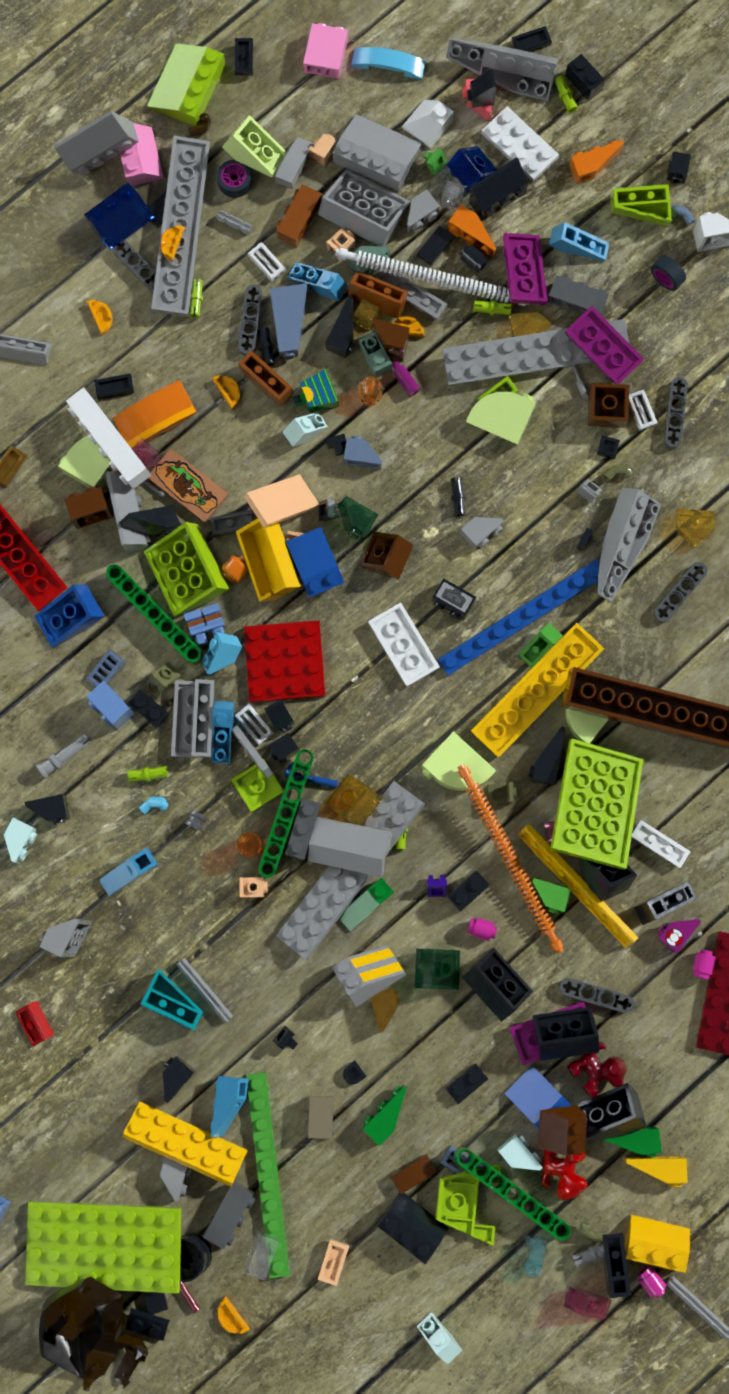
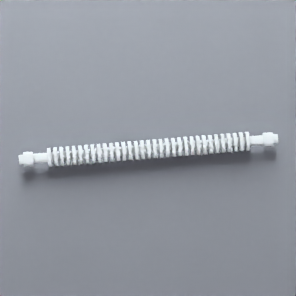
M345 248L336 249L335 256L338 259L356 261L357 266L361 262V267L365 263V268H368L370 265V269H373V266H375L374 270H377L380 267L379 271L381 272L384 268V273H387L388 269V274H391L393 271V275H396L398 272V276H401V273H403L402 277L405 278L407 274L408 279L412 275V280H415L416 276V281H419L421 278V282H424L426 279L425 283H429V280H431L430 284L432 285L435 281V286H438V283H440L439 287H442L444 284V288H447L449 285V289L453 287L455 291L458 287L459 292L463 288V293H466V290L467 294H470L472 291V295L476 293V296H480L481 293L483 298L486 294V299L490 296V300H493L495 297V301L499 299V302H503L504 299V303L510 300L509 289L506 291L505 287L501 291V286L497 288V285H493L492 288V284H489L487 287V283L483 285L482 281L478 285V280H475L474 283L473 279H470L469 282V278H466L464 281V277H461L459 280L460 276L457 275L455 279L454 274L450 278V273H447V276H445L446 272H443L441 275V271L438 270L436 274L437 270L435 269L431 273V268L427 272V267H424V270H422L423 266H419V269H417L418 265H415L413 268V264H410L408 267L409 263L407 262L404 266L403 261L400 264L399 260H396V263H394L395 259L389 262L390 258L388 257L385 261L384 256L380 260V255L376 259V254H373L371 257V253H368V256H366L367 252H364L361 255L362 251L360 250L357 254L349 252Z

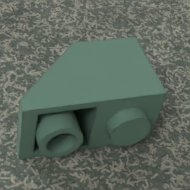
M360 246L354 252L358 254L360 250L362 251L361 255L367 252L366 256H368V253H371V257L373 254H376V259L380 255V260L384 256L385 261L387 257H390V249L381 246ZM348 259V266L355 273L358 270L372 276L376 272L374 270L375 266H373V269H370V265L368 268H365L366 264L364 263V266L361 267V262L357 266L356 261Z
M375 332L358 340L365 360L375 379L392 371V363Z

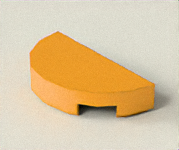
M177 225L170 228L161 237L160 247L162 253L172 262L174 261L185 226Z
M96 300L87 301L101 335H104L112 326V312L105 303Z
M408 316L399 317L398 320L393 322L394 324L409 327V337L424 338L425 336L423 326L415 318Z
M218 375L212 377L213 382L231 409H234L240 400V388L237 382L227 376Z
M225 1296L218 1308V1320L221 1326L227 1332L243 1334L250 1330V1327Z

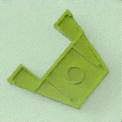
M500 1164L490 1165L501 1173ZM477 1168L475 1170L476 1174H482L484 1168ZM468 1171L440 1177L435 1219L490 1245H494L495 1226L475 1224L478 1187L481 1181ZM494 1177L492 1183H500V1177Z

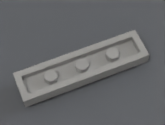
M384 268L382 269L377 279L408 291L406 302L435 321H438L446 309L447 303L407 278L402 277V275L398 276V273L393 275V271L391 274H388V269L387 273H384Z

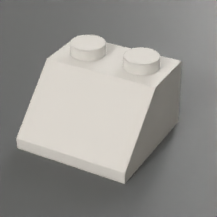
M711 212L699 216L693 230L697 252L729 246V219L719 213L712 214Z

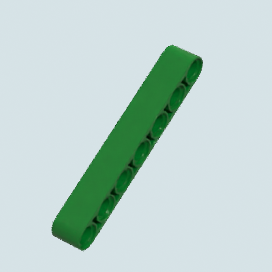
M110 565L106 569V576L110 582L188 663L198 665L203 659V654L199 647L119 565ZM114 571H120L118 578L111 577ZM127 584L133 585V589L130 592L124 591ZM139 598H146L145 604H137ZM158 611L159 616L157 618H150L151 612ZM171 624V631L164 632V625ZM178 638H185V643L182 646L176 645ZM197 651L198 657L190 659V652Z
M302 749L296 755L258 870L260 875L265 878L272 877L276 872L314 759L313 753L308 749ZM302 752L310 754L311 758L308 763L300 761L299 756ZM298 770L304 773V779L300 782L295 781L293 778L294 772ZM295 789L298 792L297 799L290 800L287 797L288 790ZM286 807L292 811L290 818H283L281 816L283 808ZM277 826L284 827L286 831L284 836H276L274 831ZM270 845H277L279 847L277 855L269 853L268 848ZM265 863L273 866V871L269 874L264 873L262 870V866Z
M459 1147L455 1150L453 1158L458 1165L556 1239L564 1241L569 1238L571 1229L566 1222L469 1149ZM467 1152V1161L460 1162V1154ZM479 1164L484 1165L482 1174H476L475 1171ZM499 1176V1185L492 1186V1179ZM515 1188L516 1195L513 1198H508V1191ZM526 1201L532 1202V1207L529 1210H524ZM547 1213L548 1219L545 1222H540L541 1214ZM559 1225H563V1232L559 1235L556 1234V1228Z

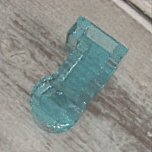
M525 1234L524 1243L529 1249L527 1258L523 1262V1268L529 1277H537L542 1271L547 1241L542 1237Z

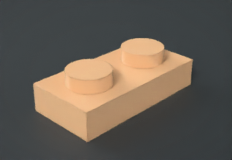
M330 1239L318 1280L337 1286L349 1245Z

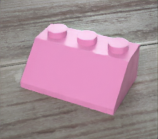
M135 123L134 127L139 142L133 145L131 149L120 153L129 187L164 179L152 127Z

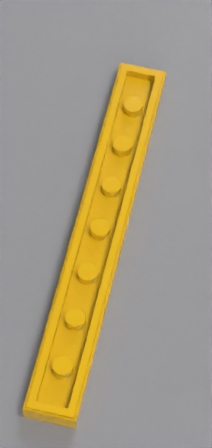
M527 824L517 834L625 948L638 939L633 931L604 901L601 902L587 883L556 851L550 850L551 846L530 824Z

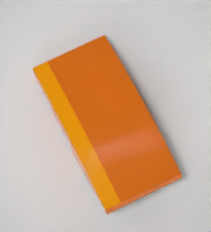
M178 380L143 398L112 419L123 439L134 450L144 442L152 441L164 432H170L195 415L197 411L181 381Z

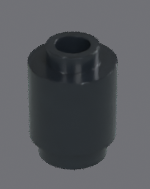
M466 245L460 252V255H462L460 260L474 271L480 272L488 262L485 258L486 256L473 245L469 247Z

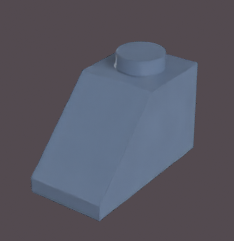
M359 436L347 437L344 454L345 465L381 469L382 460L366 440Z

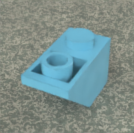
M216 632L214 638L210 641L207 653L202 659V665L207 674H212L236 661L242 648L237 636Z

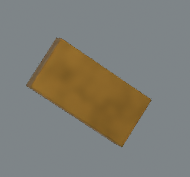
M13 446L9 447L0 460V483L5 487L9 485L27 458L26 454Z

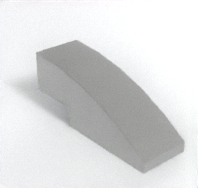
M297 137L275 175L277 184L293 190L298 177L301 176L309 159L310 146L313 147L314 143Z

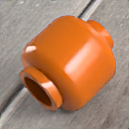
M235 555L230 556L222 565V574L231 583H240L249 573L245 558L241 555L239 557Z

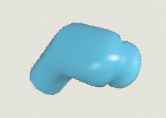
M152 796L139 806V809L144 814L153 807L164 811L168 808V802L163 797Z

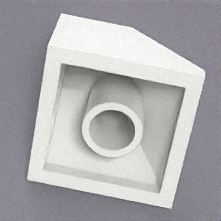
M424 99L404 123L402 129L431 149L452 124L454 111L440 101Z

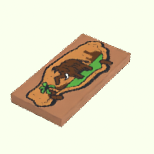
M171 448L150 472L151 476L147 478L205 524L229 496L225 490Z

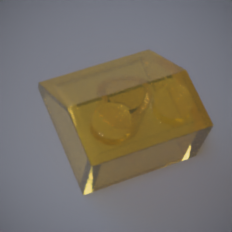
M347 774L325 805L349 823L362 826L381 802L382 798L369 786Z

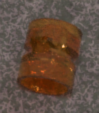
M246 832L238 838L237 849L242 856L254 859L261 855L264 844L257 834Z

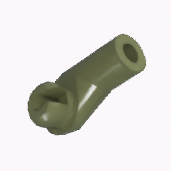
M616 464L603 475L607 481H610L617 475L629 478L633 472L629 465Z
M587 1222L580 1223L578 1233L591 1241L603 1243V1232L590 1230V1224Z

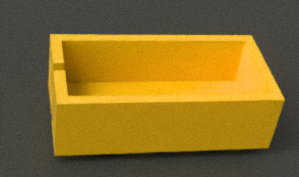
M256 519L236 531L259 602L275 601L286 595V593L301 587L279 522L264 528L259 519Z

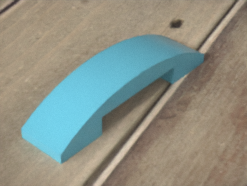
M359 47L354 48L351 67L369 70L370 66L403 72L405 77L422 80L425 61L397 50Z

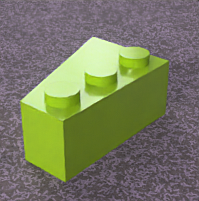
M669 184L615 188L610 194L611 212L613 214L666 227L672 222Z

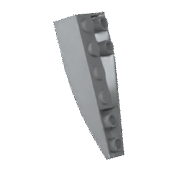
M452 38L449 39L446 58L478 75L493 69L496 84L512 93L546 101L549 99L558 64L557 58L498 45Z
M621 488L605 535L600 558L597 594L610 602L613 601L647 543L661 506L660 503L640 489Z

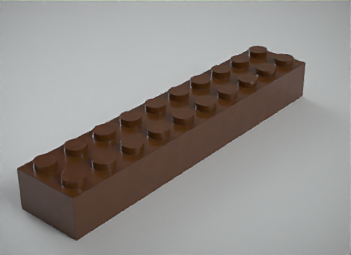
M576 667L568 671L561 702L562 708L729 749V706Z

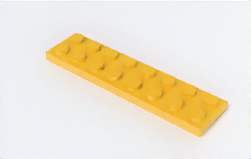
M576 623L471 730V733L499 758L564 691L569 669L576 667L585 670L604 648Z

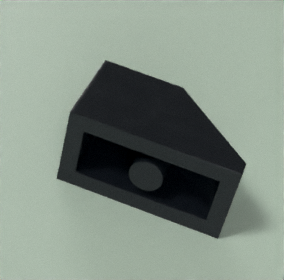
M493 69L488 70L470 82V88L467 90V99L471 101L472 108L494 105L496 81Z
M281 699L264 708L278 733L282 732L284 734L293 728L292 725L295 723Z
M63 794L24 802L26 807L47 821L53 822L54 825L65 823V819L70 818L67 799Z
M179 1056L175 1058L170 1057L164 1064L166 1069L163 1071V1085L166 1103H169L195 1073V1070Z

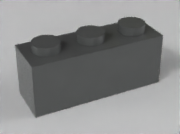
M556 275L548 297V303L582 315L593 306L602 315L609 294L603 289H594L588 287L583 282L577 283L571 281L566 276Z
M304 798L301 799L285 853L287 856L305 861L321 803Z
M234 1181L203 1238L222 1249L226 1245L231 1246L236 1236L233 1234L236 1226L240 1228L246 1218L243 1216L245 1209L250 1210L255 1201V1198L252 1197L254 1191Z

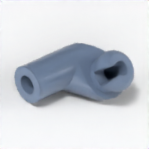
M677 204L672 206V218L677 217V215L682 216L688 226L695 222V218L686 207Z

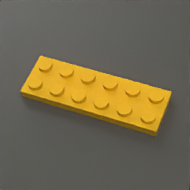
M140 1101L122 1135V1138L230 1187H232L248 1151L220 1137H211V1133Z

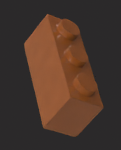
M303 184L300 189H296L291 205H287L284 211V218L278 221L275 228L278 239L296 248L322 201V193Z
M357 270L350 282L348 296L350 294L353 296L354 301L398 319L406 307L408 291Z
M250 351L238 363L240 371L279 407L293 395L292 386L253 351Z

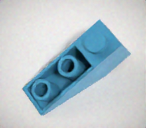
M297 262L287 277L297 284L307 283V289L336 301H340L348 287L338 273Z
M215 701L212 720L211 763H231L235 702Z
M146 848L99 880L108 896H111L157 868L159 864L150 849Z
M218 1076L215 1086L216 1098L213 1104L214 1114L213 1121L211 1122V1137L224 1136L242 1107L247 1096V1078Z

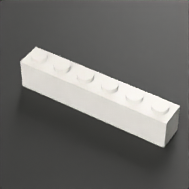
M84 387L66 400L70 406L68 411L74 418L78 416L80 421L77 423L84 431L88 429L90 432L88 437L94 445L98 443L101 446L98 450L104 458L109 457L111 459L109 462L110 466L115 472L117 470L120 471L121 475L119 477L125 485L130 484L134 489L151 476L144 464Z

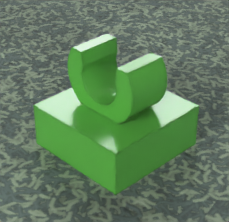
M438 148L433 153L427 151L423 156L424 159H427L426 164L431 174L436 176L447 162L443 150Z

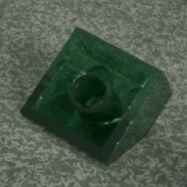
M345 495L337 504L344 529L350 537L357 540L358 538L362 539L369 533L378 514Z
M416 948L415 988L459 990L460 950Z

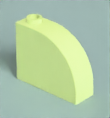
M512 392L492 393L475 404L466 422L515 444H519L536 406V402L533 401L534 397L525 393L523 396Z
M88 436L76 442L68 453L62 457L58 466L64 474L88 488L101 487L102 490L107 484L105 473L115 472L109 464L111 459L109 457L104 458L98 450L101 446L98 443L94 445Z
M570 709L565 711L567 724L572 734L579 741L589 744L608 721L606 718Z
M454 731L421 766L423 769L422 773L428 779L432 778L441 786L455 791H465L468 788L464 779L460 778L458 774L459 770L457 767L465 764L466 767L468 766L471 771L470 776L475 784H480L479 786L486 783L496 772L488 762Z

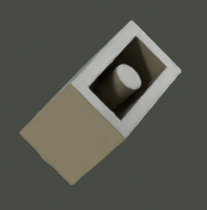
M310 1095L309 1100H306L305 1112L309 1113V1121L305 1120L304 1133H308V1138L332 1139L334 1096Z

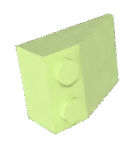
M250 115L236 128L222 146L236 161L270 177H273L278 171L287 154Z

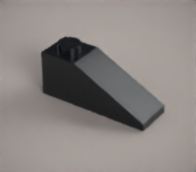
M350 294L325 342L326 350L344 358L347 357L348 353L351 354L355 347L353 296Z
M172 505L128 513L119 522L120 526L157 537L166 536L181 526Z
M561 727L535 761L534 766L530 765L529 777H532L531 782L551 786L556 784L565 727Z
M689 881L634 907L642 925H645L696 900L697 897Z
M623 1233L603 1234L604 1273L607 1294L610 1298L631 1296Z

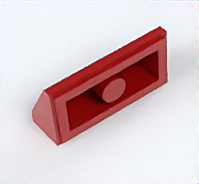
M37 1001L15 1012L32 1047L54 1036Z

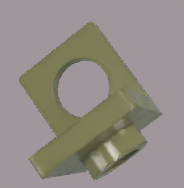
M166 663L150 675L144 688L157 700L164 689L181 675L169 663ZM151 683L157 686L158 692L152 689Z
M513 782L488 785L489 804H512L513 799H516L517 790L516 787H513ZM501 789L504 793L503 798L500 800L494 799L492 796L493 790Z

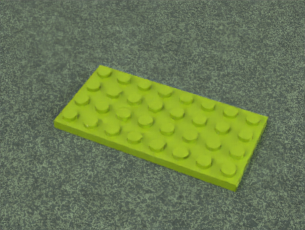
M28 1202L25 1285L68 1287L91 1276L113 1290L176 1294L180 1292V1207Z

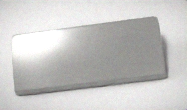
M0 334V357L47 365L51 350L50 343Z

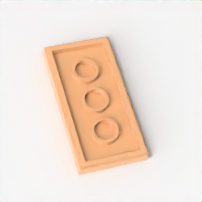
M300 474L247 492L244 495V498L264 528L316 509L320 505Z

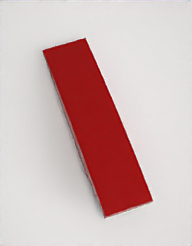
M0 504V565L39 612L67 590L68 587Z

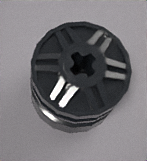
M190 1233L181 1237L180 1282L182 1283L191 1282L211 1265L213 1257L212 1248L208 1240L204 1239L201 1235ZM189 1253H193L191 1259H188L187 1257L189 1256Z

